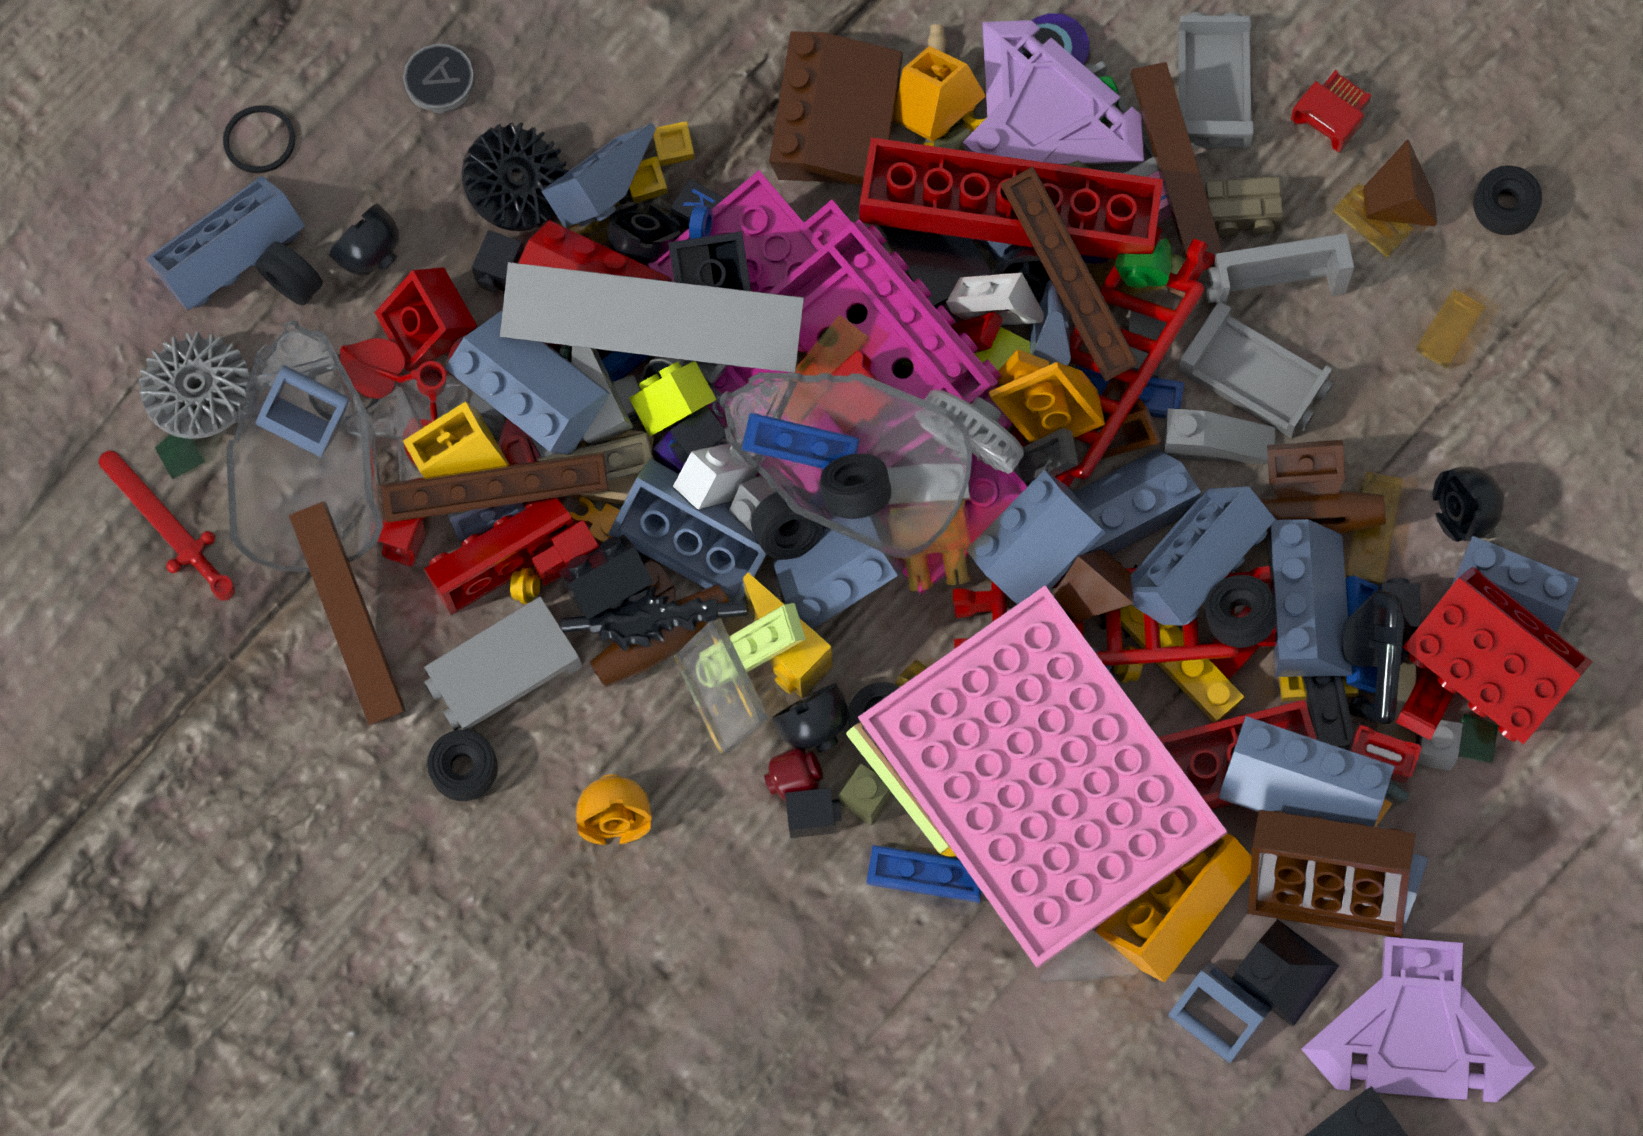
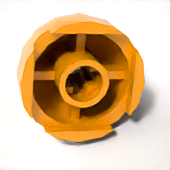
M615 774L602 776L583 789L576 804L578 834L588 842L606 845L605 838L621 836L619 844H625L640 839L651 829L652 811L647 793L638 783Z

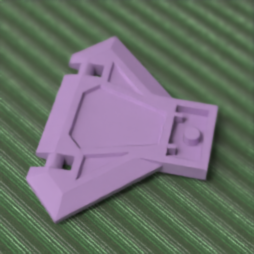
M1031 20L982 22L987 118L963 142L962 147L966 151L1067 165L1077 160L1084 164L1144 162L1141 114L1131 107L1123 114L1114 106L1119 101L1120 96L1055 40L1050 38L1044 44L1039 42L1034 36L1040 28ZM1023 48L1032 54L1029 59L1020 53ZM1103 117H1106L1113 123L1110 129L1100 121Z
M1385 937L1383 939L1382 978L1301 1049L1336 1090L1350 1091L1351 1079L1366 1080L1365 1090L1372 1086L1376 1093L1467 1100L1468 1088L1482 1089L1483 1102L1496 1103L1535 1068L1461 984L1463 943ZM1352 1054L1367 1055L1366 1064L1352 1063ZM1469 1063L1483 1064V1074L1469 1073Z

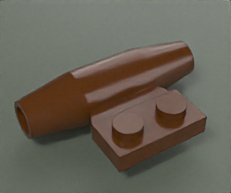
M1343 440L1267 445L1269 483L1276 495L1260 498V501L1276 520L1308 519L1340 534L1386 524L1384 495L1340 490L1345 480Z
M653 559L645 563L644 566L653 583L640 591L654 587L656 588L654 598L668 596L666 604L673 600L676 601L674 585L660 564ZM718 584L676 601L677 605H683L699 597L702 602L717 599L719 603L729 602ZM698 622L694 631H689L680 626H674L672 631L661 629L664 641L651 639L650 647L631 644L628 650L623 651L613 641L591 660L590 664L606 688L648 671L700 639L717 623Z

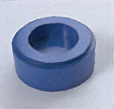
M695 205L689 223L690 239L710 236L713 225V212L710 207Z

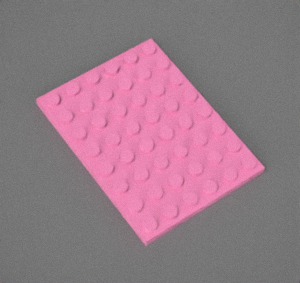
M1046 586L1040 588L858 717L859 721L1037 969L1227 834V830Z

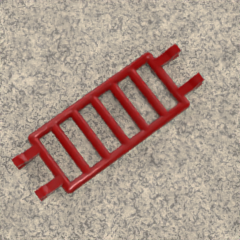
M1160 227L1156 229L1154 248L1163 239V237H1160L1162 233ZM1193 238L1187 249L1186 260L1178 273L1170 272L1168 283L1165 286L1186 293L1176 310L1117 291L1116 289L1123 279L1115 265L1099 289L1106 304L1110 303L1167 324L1157 340L1120 328L1129 347L1148 353L1138 371L1129 369L1114 377V379L1129 384L1119 402L1099 395L1102 412L1108 413L1110 416L1100 432L1091 430L1074 438L1092 446L1081 463L1077 462V466L1054 476L1068 487H1070L1075 477L1081 480L1090 477L1202 296L1204 285L1197 280L1203 270L1210 268L1215 261V255L1205 251L1208 247L1205 242ZM1075 328L1070 336L1071 359L1068 366L1070 363L1100 373L1091 354L1079 350L1084 341L1077 328ZM1014 425L1010 434L1022 447L1028 445L1029 443L1022 441L1024 436Z
M1270 566L1258 567L1250 572H1230L1225 577L1228 578L1236 575L1253 576L1263 581L1271 590ZM1126 568V569H1127V570L1131 573V575H1132V573H1133L1137 568ZM1065 575L1051 589L1057 588ZM993 581L991 591L973 592L964 588L953 589V604L955 605L956 618L969 617L976 612L992 611V622H994L1007 612L1006 593ZM1119 608L1105 613L1107 651L1095 653L1105 666L1231 658L1237 654L1238 648L1227 646L1223 643L1199 645L1197 616L1190 623L1182 625L1184 646L1161 647L1159 622L1143 613L1145 648L1123 650L1121 613ZM1235 608L1231 611V615L1234 616V617H1235ZM1071 619L1076 628L1084 637L1083 621L1077 624L1074 620ZM1275 627L1271 634L1257 645L1276 646ZM968 638L954 639V649L967 641Z

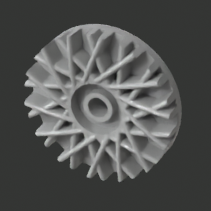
M196 332L192 339L191 335L186 333V340L180 342L173 336L172 345L165 341L163 343L164 350L159 354L154 349L152 351L153 358L148 357L146 359L147 369L141 368L142 377L139 378L141 390H139L146 413L160 429L177 437L196 439L218 434L234 424L248 405L251 396V378L247 364L242 359L240 351L238 349L235 350L233 344L227 346L221 336L215 339L214 335L210 334L209 339H204L199 332Z
M935 389L929 392L919 407L918 412L924 416V421L938 429V434L957 442V448L965 450L967 453L972 451L977 456L978 461L982 460L985 464H990L996 471L1001 470L1007 474L1012 473L1024 456V449L1021 444L997 421L1001 416V412L979 397H976L973 403H968L946 391Z

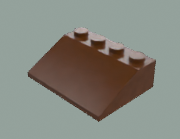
M790 32L769 163L778 180L863 184L871 137L890 140L903 59L902 51L826 32Z
M1259 809L1252 846L1248 914L1401 938L1416 833Z

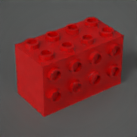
M1474 566L1454 582L1403 646L1409 652L1408 658L1415 665L1422 669L1428 667L1439 676L1437 680L1446 690L1451 693L1459 692L1469 700L1467 704L1472 711L1483 718L1490 717L1499 725L1498 730L1503 736L1512 742L1518 740L1523 745L1593 663L1592 660Z

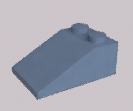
M653 123L615 137L542 190L543 195L564 227L577 223L580 227H584L595 219L601 221L616 211L614 204L625 197L656 130Z

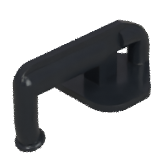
M1375 591L1345 621L1341 645L1342 655L1349 664L1360 667H1378L1375 703L1371 704L1365 696H1357L1351 701L1349 710L1353 716L1381 724H1390L1395 718L1400 665L1405 662L1409 654L1403 646L1411 637V625L1403 615L1402 603L1398 596L1391 592Z

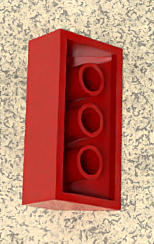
M550 220L528 240L519 260V264L671 282V277Z
M557 498L530 501L525 506V510L515 516L510 514L500 518L494 523V528L482 535L476 533L469 536L462 542V547L450 554L443 552L429 562V566L424 568L450 615L509 582L514 571L534 567L531 558L552 547L550 538L574 524L571 515Z

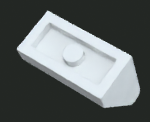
M1022 273L960 277L946 302L951 312L964 320L991 313L985 311L1006 309L1008 311H995L1003 318L1001 326L1041 323L1044 318L1043 311Z

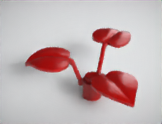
M467 335L460 337L449 350V360ZM381 338L367 339L355 344L343 345L340 348L343 371L350 384L360 394L373 399L386 398L392 393L395 382L404 383L415 379L419 392L429 397L431 421L420 419L412 423L405 433L404 440L438 419L436 396H439L445 390L446 377H455L440 363L427 361L421 364L417 370H412L409 374L399 376L405 366L404 355L400 348L389 340ZM404 444L405 453L408 459L412 462L413 465L416 466L414 460L412 459L410 453L408 452Z

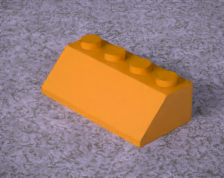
M1226 834L1102 922L1094 934L1139 970L1165 983L1195 943L1198 942L1209 925L1223 910L1238 888L1245 882L1251 872L1252 856L1234 836Z

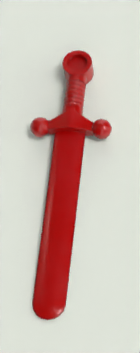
M111 450L102 453L99 457V465L102 470L178 554L175 559L168 560L166 569L170 573H176L182 565L192 564L208 581L213 594L218 600L225 601L232 598L235 593V586L228 576L221 575L203 555L205 546L214 543L215 534L212 531H205L201 534V538L195 540L118 453Z

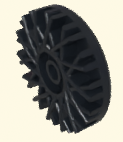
M509 123L505 127H501V124H498L495 128H489L471 144L462 163V184L472 207L492 225L509 231L532 230L550 220L556 213L543 195L542 190L569 171L563 169L567 164L566 161L560 163L557 157L561 153V149H552L555 144L554 141L547 144L542 139L545 135L544 132L536 135V128L522 129L523 123H519L516 127L514 123Z

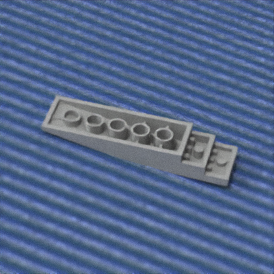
M508 262L500 337L795 373L804 298Z

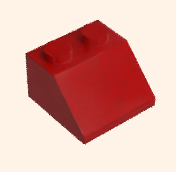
M444 267L412 270L374 312L389 340L395 343L402 351L405 359L404 367L407 372L419 368L424 362L433 361L448 353L456 340L471 333L477 327L475 320Z

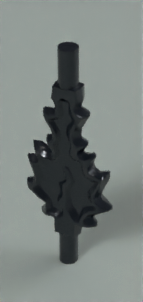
M650 587L629 596L588 620L585 616L561 618V628L563 633L590 630L592 634L599 633L601 641L605 642L613 639L623 651H626L631 644L650 647L651 639L664 641L661 629L672 631L674 626H680L689 631H694L698 622L711 624L719 622L720 618L748 616L749 605L747 600L719 603L717 599L702 602L699 597L683 605H677V602L674 600L666 604L669 597L660 596L654 598L656 588Z

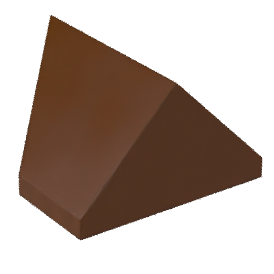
M1407 139L1364 186L1363 197L1366 219L1436 226L1437 215L1434 193L1410 141Z
M1112 378L1102 396L1119 402L1129 384ZM1140 398L1137 399L1101 459L1155 445L1162 441L1148 408ZM1103 412L1104 421L1106 423L1110 414ZM1100 426L1093 430L1100 432L1103 426Z
M1103 549L1078 556L1053 593L1054 598L1065 613L1077 624L1084 619L1134 604L1131 573Z

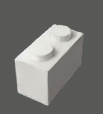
M738 441L692 451L673 487L698 510L734 500L740 484L755 478L762 463L752 455V452L741 450L743 444Z

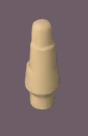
M931 25L930 36L927 39L928 46L946 53L947 39L944 35V25Z

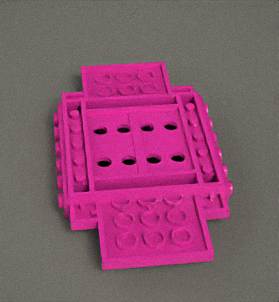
M758 170L712 209L713 225L710 236L742 231L751 291L804 298L798 352L809 354L811 362L806 370L802 372L795 371V373L729 365L713 387L709 386L717 400L707 406L720 424H723L730 433L729 443L738 441L743 444L749 413H755L860 438L857 453L871 454L880 458L885 463L887 469L966 460L968 463L971 500L884 508L873 514L906 563L902 572L922 595L969 556L966 549L1027 486L1014 470L1009 474L1001 470L996 471L990 464L987 465L982 460L978 461L977 456L972 451L967 453L965 450L957 448V442L938 434V429L924 421V416L918 412L919 407L929 392L935 389L946 391L968 403H973L976 397H979L1001 412V416L997 421L1007 430L1013 423L990 398L989 391L1000 387L997 380L1002 376L988 359L981 363L974 354L978 347L965 332L958 336L952 329L951 325L955 321L942 305L935 309L929 302L928 298L932 294L919 278L912 282L906 275L905 271L909 267L896 251L889 255L883 248L882 244L886 240L873 224L866 228L860 219L855 223L851 222L833 200H830L807 221L803 222L760 170ZM689 229L675 241L690 239ZM668 250L656 262L649 263L648 265L650 268L671 277V282H674L670 251ZM857 304L865 306L868 311L865 321L860 324L850 323L847 319L848 310ZM827 328H833L839 333L837 344L831 348H824L819 344V335ZM859 349L872 360L871 372L886 389H892L895 393H900L905 400L878 424L868 420L852 435H849L817 398L836 382L830 374ZM900 359H908L914 365L913 373L908 378L900 379L893 374V366ZM769 376H778L782 380V388L776 395H766L762 390V383ZM752 453L762 463L756 477L770 471L789 489L800 490L806 493L813 500L822 517L823 529L840 519V517L830 513L825 506L820 486V476L823 469Z

